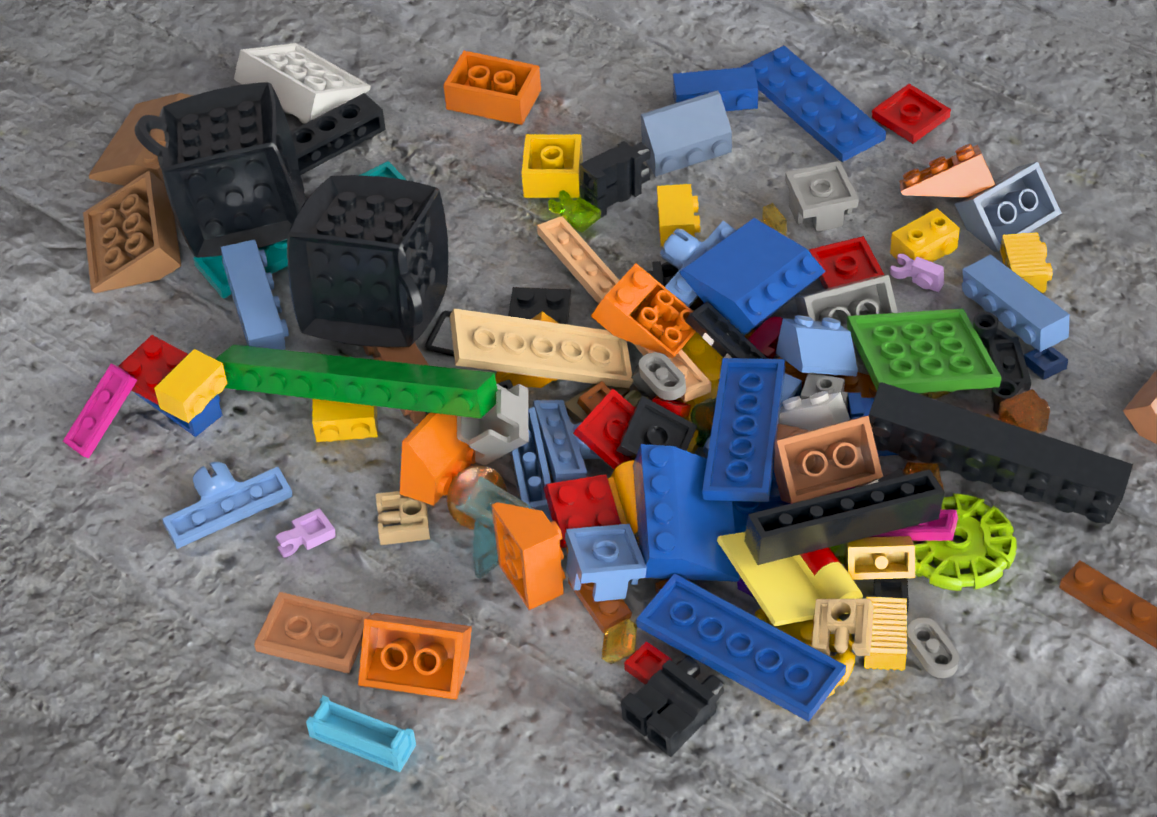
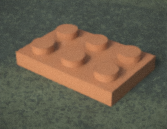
M279 592L254 646L256 652L349 674L362 646L364 619L372 614Z

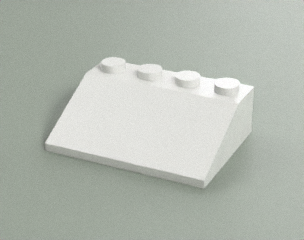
M297 43L240 50L234 80L242 85L261 82L271 83L283 111L300 118L299 121L303 124L363 93L366 94L370 91L371 87L369 84Z

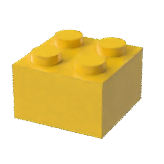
M525 134L522 163L524 198H580V163L583 162L581 134Z

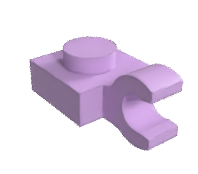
M898 254L897 263L903 265V267L898 268L893 265L890 267L891 276L897 279L912 277V282L923 289H931L939 293L944 285V267L920 257L912 260L905 254Z
M316 509L291 521V530L283 531L276 535V539L280 544L277 549L283 558L293 555L302 544L309 550L335 538V528L321 509Z

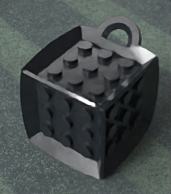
M251 83L211 90L163 106L159 117L144 115L138 120L134 128L135 135L146 149L158 157L175 219L194 257L222 256V246L254 239L258 248L288 239L291 225L306 199L291 131L281 103L271 83ZM152 129L164 131L165 147L152 138L150 134Z
M340 175L330 176L310 195L295 217L287 239L289 286L295 316L301 333L344 344L387 348L410 347L422 335L433 320L443 300L448 283L447 226L440 190L437 187L389 177Z

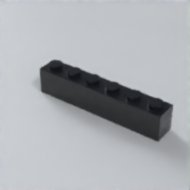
M929 469L748 514L745 543L757 565L938 520L945 492Z

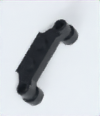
M980 312L974 317L973 328L976 330L984 347L987 348L989 356L1001 375L1000 387L992 388L993 411L999 416H1006L1011 413L1013 405L1024 391L1030 390L1031 379L1019 338H1012L997 328L998 318L993 313Z

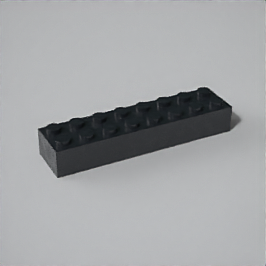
M883 382L879 384L868 415L878 451L887 450L899 454L905 460H917L929 464L938 471L948 470L960 474L968 481H981L992 485L998 491H1011L1023 495L1029 501L1053 505L1062 512H1074L1084 515L1088 520L1095 523H1111L1124 497L1133 467L1131 463Z

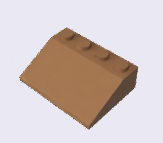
M177 93L135 104L89 173V179L125 186L150 170L164 183L158 157L140 143L135 135V125L142 116L155 115L159 117L163 106L194 95ZM152 129L150 131L152 138L165 147L164 131Z
M150 170L83 212L92 292L99 293L157 281L181 267L175 217L166 187Z

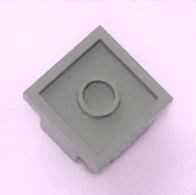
M840 161L785 172V182L789 188V208L797 225L803 224V219L815 216L814 227L817 232L839 228L844 224V211L846 214L852 213L853 208L858 207L859 198Z
M497 384L496 405L481 419L457 416V438L475 450V462L485 466L529 442L528 388L521 384L510 389Z

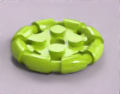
M953 493L952 496L944 497L941 510H957L958 521L954 535L961 536L966 541L962 543H955L953 541H924V544H915L918 541H913L915 545V575L918 577L924 576L929 579V584L952 591H962V587H973L975 590L996 582L1003 576V570L1011 567L1016 555L1017 540L1012 536L1014 529L1011 522L1002 511L995 506L990 507L986 505L981 498L961 493ZM977 515L982 516L980 522L973 517ZM989 555L995 560L992 562L989 559H987L986 556ZM933 561L934 565H935L937 568H934L933 566H931V565H929V564ZM970 568L971 573L960 574V569Z

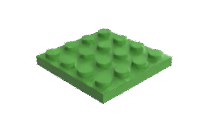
M964 309L847 316V329L851 332L853 342L876 390H878L880 382L917 394L938 391L954 392L967 389L984 390L986 388L1000 387L1001 375Z

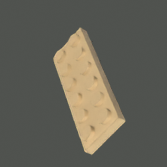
M453 309L450 315L455 366L598 384L603 381L606 386L628 389L634 382L631 378L632 369L627 341L613 336L608 330L462 309Z

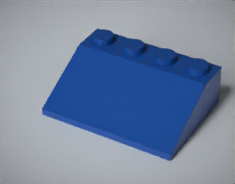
M753 218L683 268L679 273L704 303L708 302L743 336H746L793 300L794 297L806 290L826 271L805 247Z
M641 444L633 464L639 549L647 567L645 578L670 579L675 573L686 580L739 582V573L717 542L718 536L735 534L732 501L703 500L702 489L707 458L674 446Z

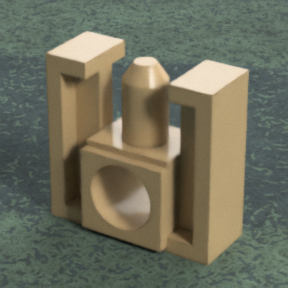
M400 491L376 494L379 515L378 533L381 545L430 540L427 503L400 495ZM399 509V511L383 512L386 510ZM401 523V525L383 527V525Z
M816 599L812 647L830 656L829 638L831 632V634H835V649L838 653H844L848 649L849 634H855L852 649L856 656H870L874 609L871 600ZM843 613H851L846 620L837 621L838 617Z

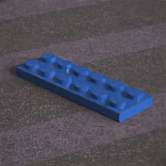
M783 45L741 66H754L758 90L841 162L886 140V131L786 46Z
M722 359L702 489L703 500L769 502L775 440L777 439L785 375V359Z
M675 573L636 619L637 627L808 722L846 673V665Z

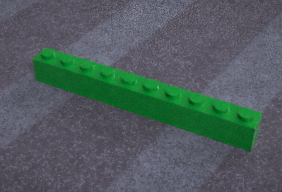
M234 344L215 358V360L223 363L228 383L225 388L480 419L496 405V392L498 391L494 372Z

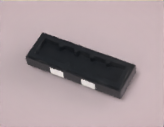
M708 302L690 313L685 320L723 358L768 359Z

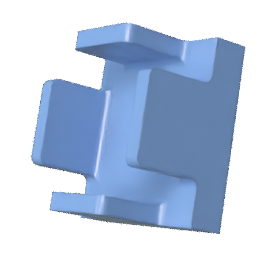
M630 524L566 529L565 541L568 547L566 571L573 591L580 590L582 583L594 582V601L625 599L628 583L630 582V585H638L639 578H645L647 567Z

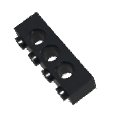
M363 93L292 130L291 135L300 174L302 175L386 130L383 109Z

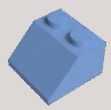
M801 315L795 316V319L783 318L776 349L777 355L802 373L857 376L858 369L851 332L841 326L839 320L822 318V322L813 321L812 318Z

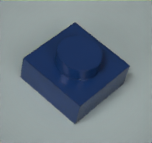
M1052 346L1041 352L1034 349L1024 354L1027 367L1043 380L1067 369L1068 359Z

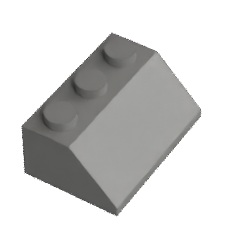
M878 275L794 297L798 315L812 318L813 321L821 322L822 318H833L839 320L840 325L846 329L847 316L898 313L889 275Z

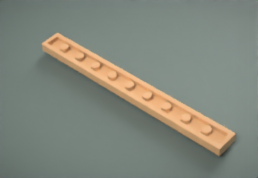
M563 216L537 225V234L599 304L605 295L619 282V279ZM634 344L643 356L654 352ZM682 349L673 359L669 358L685 376L686 392L680 397L684 403L711 392V382Z

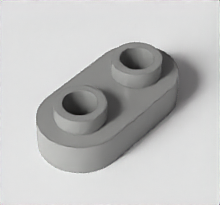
M653 352L644 355L639 360L641 378L658 397L664 400H675L685 394V376L666 355Z
M917 618L911 621L907 627V644L926 671L937 678H948L954 675L958 669L959 653L940 626L929 618ZM919 638H926L927 640L921 641Z

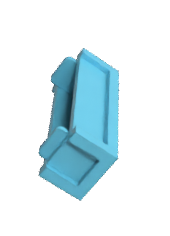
M324 695L321 697V705L313 717L309 716L306 721L311 738L400 772L416 746L414 730L409 728L403 730L333 703L329 700V697Z

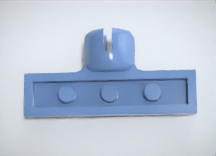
M722 221L703 242L698 241V239L683 229L678 228L673 231L674 234L667 238L664 243L665 249H662L660 254L665 261L679 269V271L665 288L690 307L698 298V295L679 272L734 233L736 229Z
M534 400L532 408L535 407L543 448L554 483L586 478L587 470L583 459H600V457L573 434L582 422L577 424L571 423L563 400Z
M221 462L210 463L214 471L212 478L205 466L199 468L193 476V483L201 500L162 518L163 525L176 549L293 497L292 490L279 467L277 466L244 482L235 481L226 464Z

